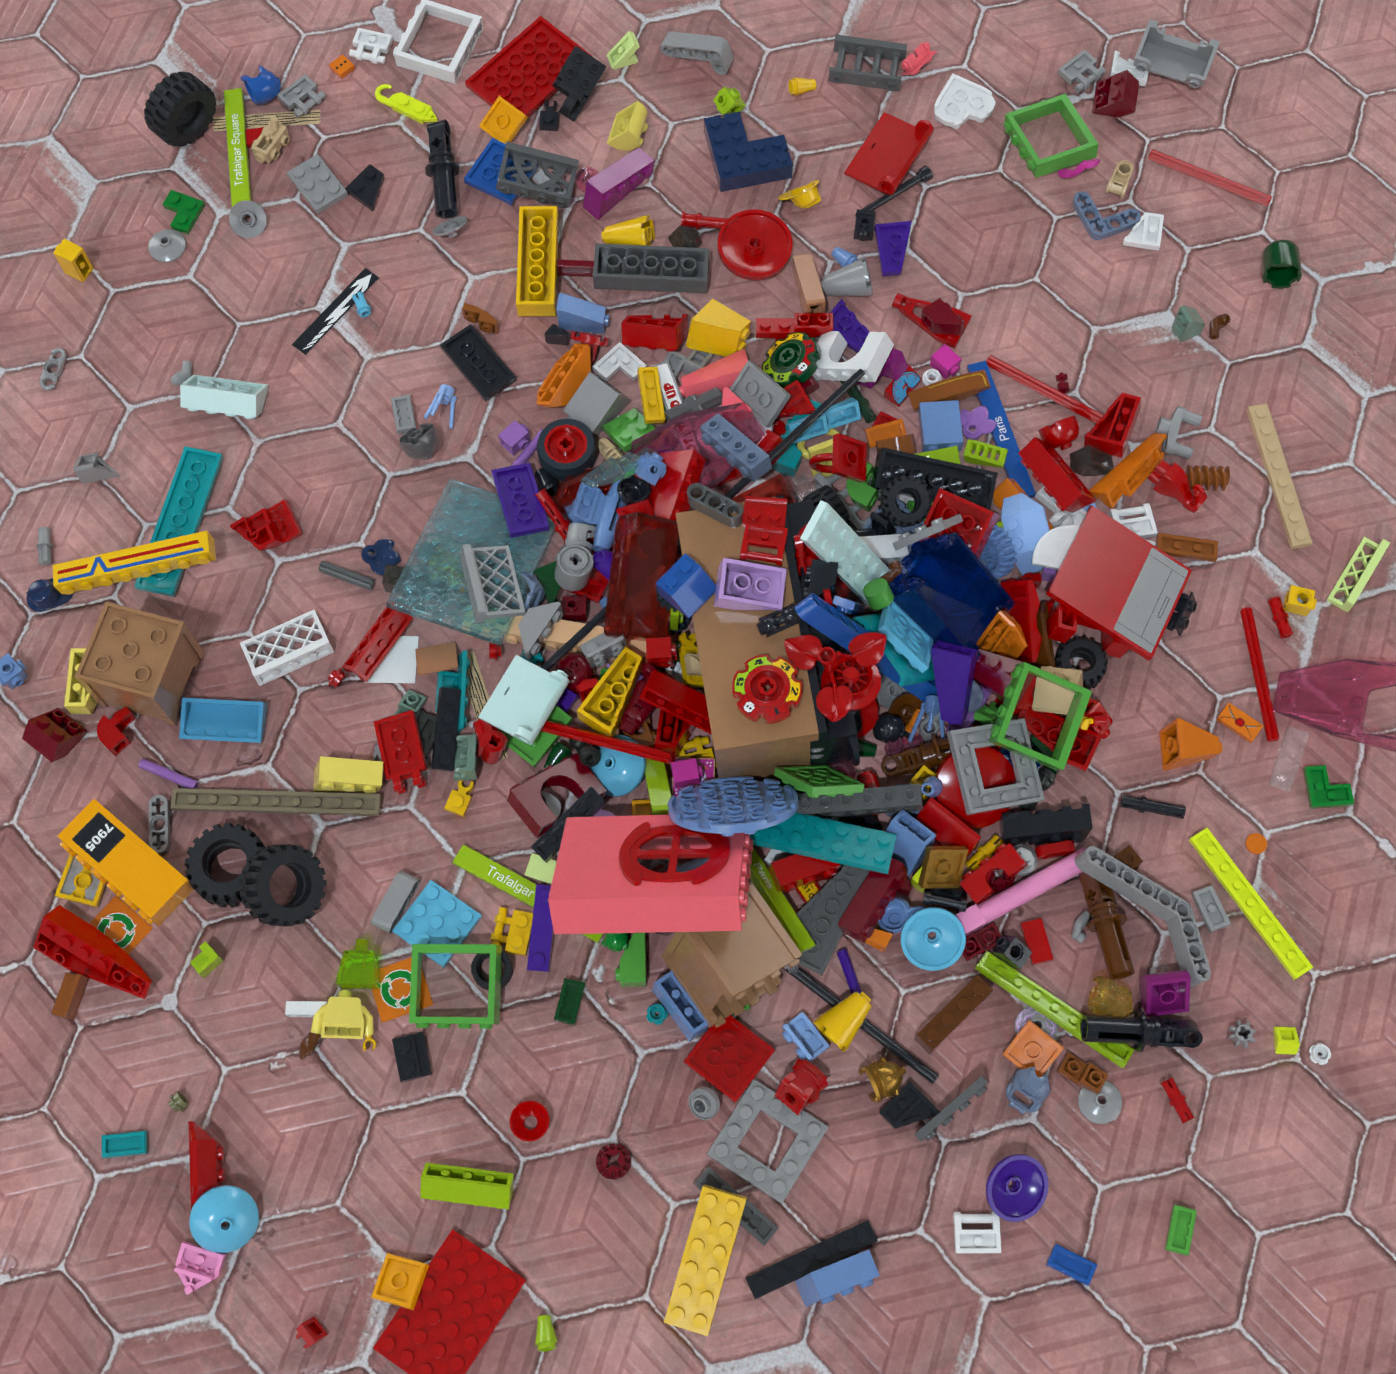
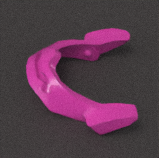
M1083 160L1074 170L1069 169L1067 171L1066 167L1058 170V174L1061 178H1073L1086 168L1095 167L1101 160Z

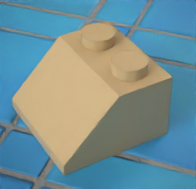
M1041 666L1042 670L1083 687L1082 670ZM1037 677L1032 711L1067 715L1075 693Z

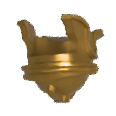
M881 1057L879 1062L875 1060L870 1065L859 1069L858 1072L859 1075L867 1074L874 1089V1093H870L868 1096L871 1101H878L879 1103L883 1098L893 1097V1094L899 1095V1087L903 1081V1074H906V1069L904 1066L899 1067L896 1063Z

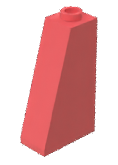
M745 349L681 377L682 385L679 386L682 397L687 398L693 394L700 395L715 387L721 393H723V388L726 386L730 389L748 361Z

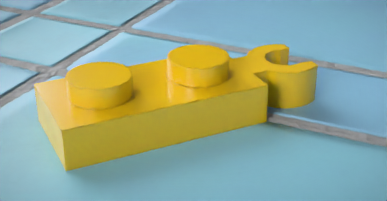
M683 632L679 635V641L682 646L678 648L683 684L688 687L702 688L704 686L702 676L687 675L684 659L687 653L698 654V648L694 645L696 642L695 633L689 635L688 640L686 633Z

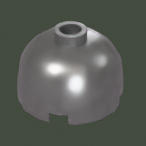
M432 423L420 424L421 428L416 431L413 427L400 437L399 445L407 456L413 459L423 458L426 460L434 455L433 452L439 444V437Z

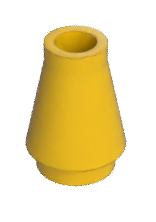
M793 77L788 82L789 93L797 96L811 90H816L815 79Z

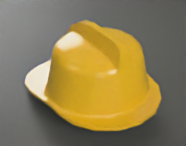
M814 180L804 186L789 190L781 194L778 199H791L797 207L810 208L821 201L817 188L819 180Z

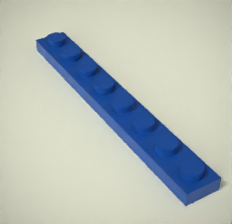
M836 595L832 603L837 605V610L858 615L859 612L864 613L866 607L864 604Z

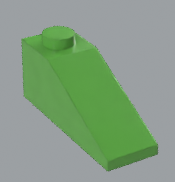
M633 933L628 943V949L624 951L619 961L620 968L615 970L616 981H620L621 987H646V933Z

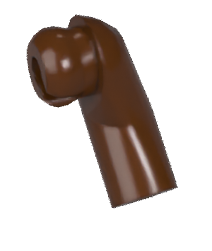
M1228 314L1219 315L1210 321V339L1219 338V330L1230 322Z
M897 560L890 562V570L880 577L887 580L888 584L902 572V566H900V562Z

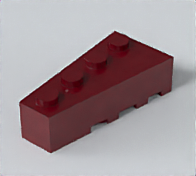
M959 643L958 645L978 650L973 680L985 690L994 694L998 699L1004 701V691L1012 680L1011 672L1015 670L1018 663L1024 662ZM1030 673L1027 674L1015 710L1034 677Z

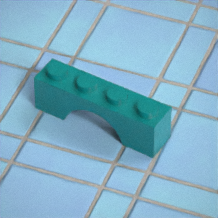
M810 400L815 410L821 405L819 402ZM810 414L793 416L792 419L789 418L785 427L787 431L785 435H781L782 440L789 435L788 424ZM791 443L784 454L773 465V470L795 478L802 462V452L795 444Z

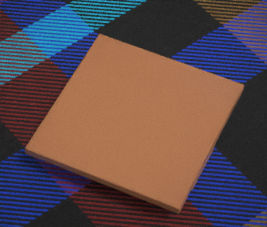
M455 642L415 649L418 675L458 668Z

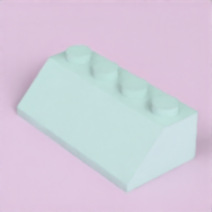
M194 374L180 385V407L187 408L189 411L204 410L209 414L225 413L226 416L230 417L240 415L244 416L245 419H255L263 411L268 385Z

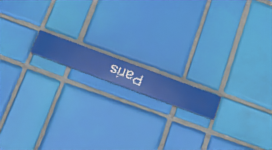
M986 360L967 365L968 373L985 370L991 388L976 395L980 405L986 406L988 409V420L997 422L995 429L991 432L995 446L1008 449L1004 464L1007 478L1014 479L1030 498L1035 497L1034 487L1026 467L1021 463L1022 458L1018 454L1020 452Z

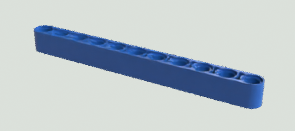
M814 593L808 595L795 606V610L802 620L848 651L849 643L854 637L870 633ZM884 654L881 661L876 664L878 671L898 684L900 682V675ZM935 680L902 687L923 702H925L926 696H938Z

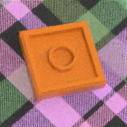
M1028 1020L1002 1055L1021 1070L1035 1067L1036 1076L1042 1077L1062 1052L1064 1046L1031 1020Z

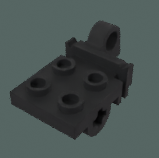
M577 46L572 50L552 84L554 88L567 96L558 112L573 122L586 104L588 97L607 67Z

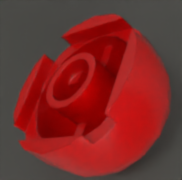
M1070 416L1054 422L1050 427L1049 425L1038 431L1042 440L1048 444V447L1061 448V451L1072 447V442L1079 436L1080 428L1076 416Z

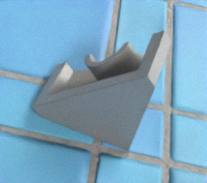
M98 452L78 456L73 467L75 474L82 484L121 476L99 457Z

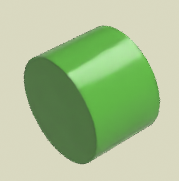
M883 578L874 579L863 588V593L872 609H883L894 600L891 588L887 580Z

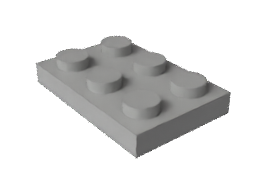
M318 154L286 172L289 179L316 214L348 197L347 191Z
M750 360L747 361L730 388L736 396L752 409L753 416L768 428L771 427L791 396Z

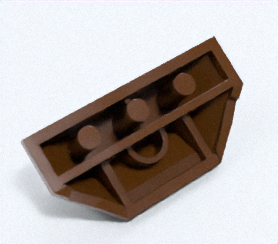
M1046 601L1040 603L1037 613V628L1042 637L1039 655L1036 663H1028L1041 669V666L1056 667L1052 639H1048L1047 635L1048 610Z

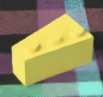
M86 648L70 650L64 707L72 715L93 714L97 705L93 697L75 678Z
M320 756L314 770L313 792L376 793L382 786L383 762Z

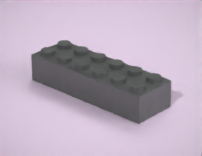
M596 243L593 268L594 288L707 293L709 248Z

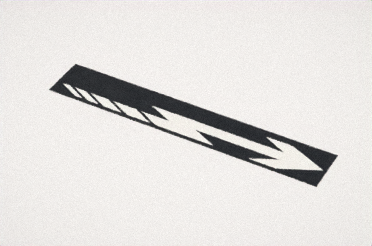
M365 268L297 338L292 346L306 355L355 304L352 299L353 294H356L357 298H359L357 292L365 293L379 277Z

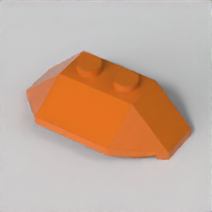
M574 343L571 349L555 363L537 391L536 404L538 406L558 407L568 404L591 372L590 346L588 344Z
M999 611L973 647L1017 660L1028 645L1020 624L1006 611Z

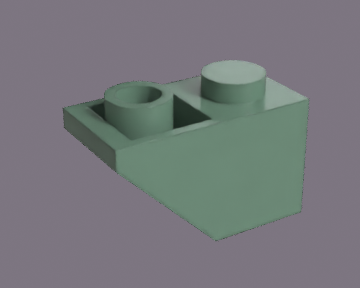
M1181 306L1173 322L1172 331L1182 342L1200 335L1205 323L1195 308Z

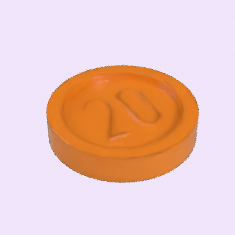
M1259 833L1250 834L1245 840L1246 849L1252 854H1261L1267 848V840Z

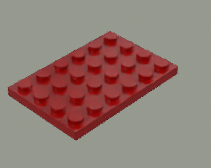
M540 16L465 81V86L491 107L498 96H500L529 117L544 104L545 100L551 98L558 91L552 84L574 47L577 46L586 53L588 52Z
M452 1229L429 1263L414 1310L400 1307L373 1349L408 1374H467L527 1280Z

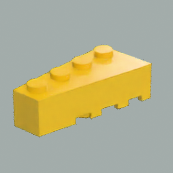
M624 647L577 709L578 719L600 734L614 738L621 717L640 675V668L643 664L642 657Z

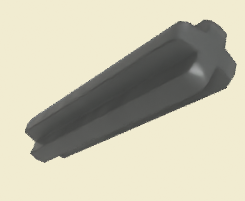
M321 561L318 567L319 571L367 590L374 588V579L326 561Z

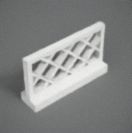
M315 610L309 611L240 643L252 674L259 686L334 653ZM314 617L315 621L312 627L304 626L306 620ZM288 628H296L293 636L285 634ZM301 630L309 631L306 639L298 637ZM314 633L320 634L323 637L317 641H310ZM277 636L274 644L266 642L268 637ZM282 638L290 640L287 648L279 646ZM295 641L303 643L301 648L297 650L292 649ZM253 644L259 645L255 653L248 651L247 647ZM264 646L272 648L268 656L260 654ZM276 650L284 652L283 656L277 659L273 658ZM258 658L266 660L264 665L255 668L254 665Z

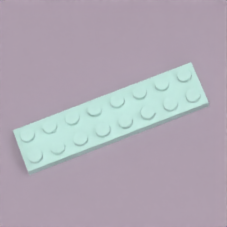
M820 500L800 539L822 561L827 563L838 562L837 576L869 606L863 593L864 586L868 582L880 578L890 569L828 503Z

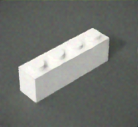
M902 534L860 537L879 559L884 561L885 565L895 560L899 561L900 565H902L909 557L907 546L895 551L892 544L898 541V536Z

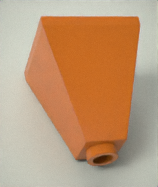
M1177 718L1159 731L1163 771L1212 759L1221 754L1223 749L1222 743L1219 742V737L1183 719Z

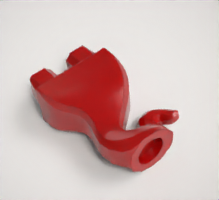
M1162 459L1147 478L1155 484L1153 490L1161 495L1177 499L1192 513H1195L1208 498L1205 489L1200 484L1193 486L1194 496L1192 495L1185 471L1175 462L1171 466Z

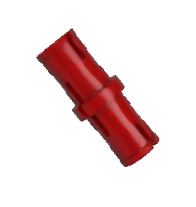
M1274 597L1269 599L1267 602L1272 611V620L1276 623L1280 638L1291 637L1293 632L1288 621L1289 615L1283 608L1281 598Z
M1172 1077L1160 1083L1170 1099V1106L1175 1108L1182 1124L1195 1118L1185 1101V1095L1181 1094L1174 1078Z

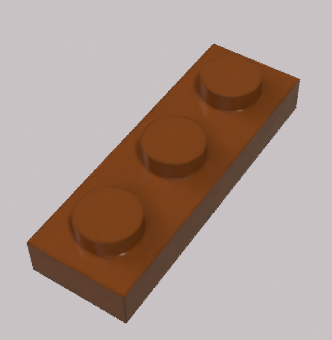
M1164 533L1157 534L1156 547L1170 556L1216 562L1218 541Z

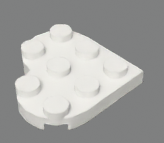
M952 73L936 100L934 119L954 129L960 128L968 119L982 123L993 113L996 102L992 97V92L987 88Z

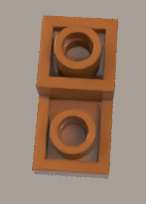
M464 303L462 308L464 319L472 323L478 322L480 330L486 333H499L497 320L493 316L476 306Z
M1069 1052L1064 1055L1056 1070L1061 1076L1096 1094L1100 1092L1108 1077L1107 1073L1091 1063L1086 1064Z

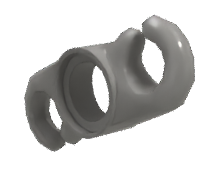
M62 348L53 349L49 360L43 365V372L39 382L44 390H53L55 384L46 386V381L52 380L53 383H56L57 378L63 374L67 355ZM56 353H61V356L59 358H54L53 355H55ZM51 366H58L56 372H48Z

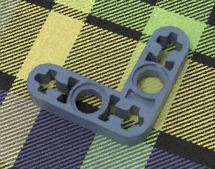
M1083 191L1075 194L1072 203L1089 236L1094 240H1102L1132 229L1141 218L1140 212L1136 209H1127L1102 218L1090 195ZM1092 213L1095 218L1088 219L1085 214ZM1116 221L1120 226L1117 228L1112 227L1110 222Z

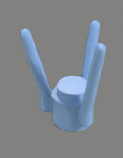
M446 384L440 386L433 402L424 415L425 419L428 418L430 413L433 416L440 404L448 405V403H451L449 428H453L454 409L457 399L454 396L455 390L453 387Z

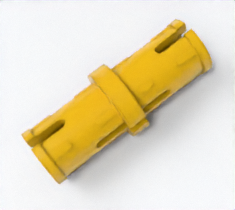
M993 835L983 847L980 846L977 849L975 855L965 862L966 867L969 868L975 863L970 871L974 872L980 867L978 864L986 857L991 858L995 850L1004 844L1003 841L1000 840L994 845L999 837Z

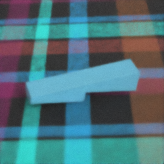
M851 397L832 405L792 444L829 433V429L860 420L861 414L858 400ZM807 417L788 424L789 434Z

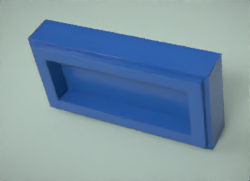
M1054 1244L1046 1266L1089 1286L1097 1264L1058 1244Z

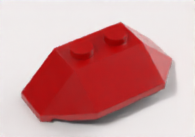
M188 1121L192 1209L194 1203L203 1193L214 1187L222 1186V1182H225V1171L221 1165V1160H224L225 1153L224 1147L221 1146L220 1142L199 1124Z

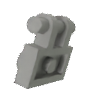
M1084 49L1059 68L1058 75L1070 85L1076 81L1078 85L1074 89L1079 93L1089 88L1092 82L1098 81L1105 73L1104 67L1097 69L1095 67L1097 60ZM1085 73L1090 74L1087 78L1083 76Z
M303 75L277 95L278 99L290 111L294 107L298 108L293 112L297 118L301 115H306L310 108L314 105L318 106L322 102L321 100L326 97L323 91H320L318 94L315 93L318 87L307 75ZM309 97L310 100L304 104L302 101Z

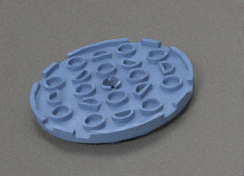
M748 776L702 781L701 785L695 788L689 785L679 790V795L672 796L668 801L669 817L677 825L693 831L716 833L722 836H732L734 833L754 834L757 830L777 825L789 819L798 809V794L791 786L785 785L783 787L780 785V781L765 778L764 782L754 780V777Z

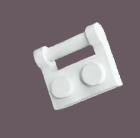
M1149 503L1126 509H1109V516L1140 537L1148 538L1157 535L1158 532ZM1138 514H1143V515H1144V517H1137V518H1131V519H1125V520H1120V519H1119L1120 517H1126V516H1132V515H1138Z
M991 1211V1214H961L960 1212H953L955 1254L1001 1253L999 1216ZM961 1223H991L992 1229L962 1230Z

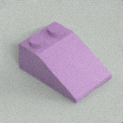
M723 558L718 566L714 607L731 610H782L786 569Z

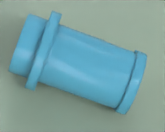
M357 292L359 298H357L356 294H353L352 299L356 304L357 314L361 317L369 316L371 314V306L367 304L364 293Z

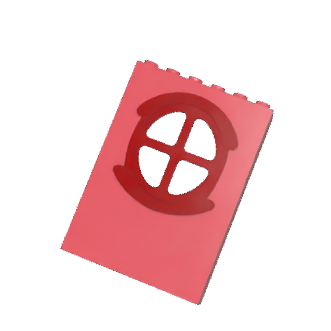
M669 815L567 817L548 897L554 934L742 931V923L747 921V911L744 907H748L747 893H749V879L751 878L750 865H752L753 839H750L749 834L744 833L722 836L716 833L689 830L674 823ZM680 858H709L706 863L686 872L676 871L677 862ZM638 859H669L668 871L665 873L651 871L643 867L638 862Z

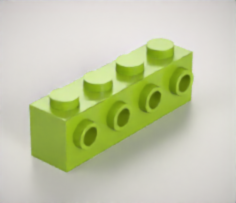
M425 1163L421 1175L420 1198L509 1210L513 1196L514 1174Z

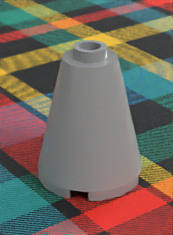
M866 257L823 276V281H820V284L826 296H872L873 290L870 274L867 269Z

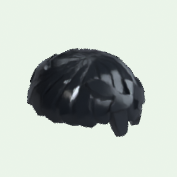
M634 475L622 479L617 486L620 500L626 505L648 499L651 489L647 481L638 479Z
M888 714L879 717L873 728L874 738L888 744L901 740L905 735L904 722L895 715Z

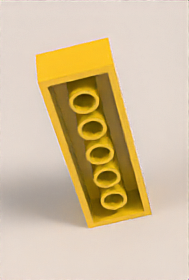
M519 206L516 286L518 316H556L559 227L557 206Z
M705 1184L702 1186L664 1323L701 1335H709L747 1197Z

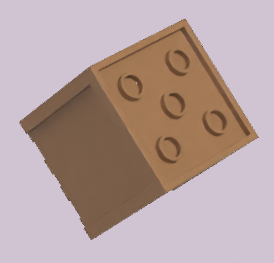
M106 601L77 669L75 678L100 706H111L123 709L126 706L133 713L163 720L170 725L176 726L179 719L177 716L180 711L178 703L192 668H197L199 660H202L205 652L184 622Z
M753 883L749 884V893H747L748 907H744L747 911V921H743L742 931L676 932L661 956L701 1012L709 1028L714 1025L717 1028L726 1023L725 1018L733 1013L735 1016L745 1011L743 1007L748 1004L751 1007L760 1002L759 998L766 993L771 996L779 990L777 987L782 981L779 977L781 975L779 969L786 965L792 968L800 963L799 958L802 956V953Z

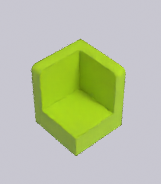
M206 941L199 946L202 952L190 962L196 969V972L203 978L223 962L222 958Z

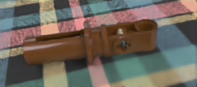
M931 734V742L926 744L922 742L919 743L918 748L908 749L885 757L881 762V769L884 775L888 778H896L918 772L923 765L930 770L940 766L943 760L951 753V750L940 753V751L950 748L948 737L936 740L935 734ZM895 763L897 767L893 772H888L885 769L887 764Z
M1082 872L1079 874V880L1089 908V916L1092 918V921L1087 925V930L1097 934L1109 979L1119 980L1132 976L1135 971L1122 929V925L1128 920L1127 916L1118 914V904L1115 902L1114 893L1111 888Z

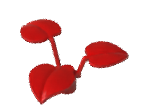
M876 632L864 633L854 637L848 646L849 651L853 655L843 654L840 651L835 653L831 647L823 648L820 640L812 635L785 639L784 645L789 660L796 668L804 671L811 670L817 660L828 670L833 687L821 689L817 694L816 704L819 711L831 722H837L846 716L853 703V695L849 687L845 685L837 687L833 674V668L838 665L839 657L851 660L856 658L860 666L872 667L881 661L887 637L885 634Z

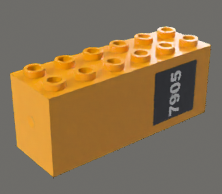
M95 799L57 836L62 841L59 845L73 858L75 857L82 866L95 875L104 885L106 884L119 898L123 895L122 900L135 912L139 909L137 913L150 925L155 923L160 926L194 890L189 884L188 879Z

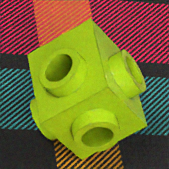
M723 87L713 99L717 106L716 109L723 116L724 114L741 112L746 106L740 97V92L735 88Z

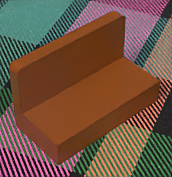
M65 973L51 1014L74 1020L89 979L79 973L76 975Z

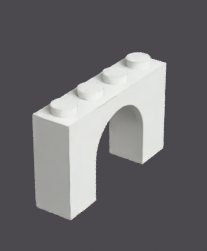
M830 331L821 335L817 343L821 350V359L815 363L818 367L812 376L817 381H847L855 372L862 369L865 375L859 380L860 382H876L894 344L886 332H869L861 350L850 360L839 362L848 343L839 331Z

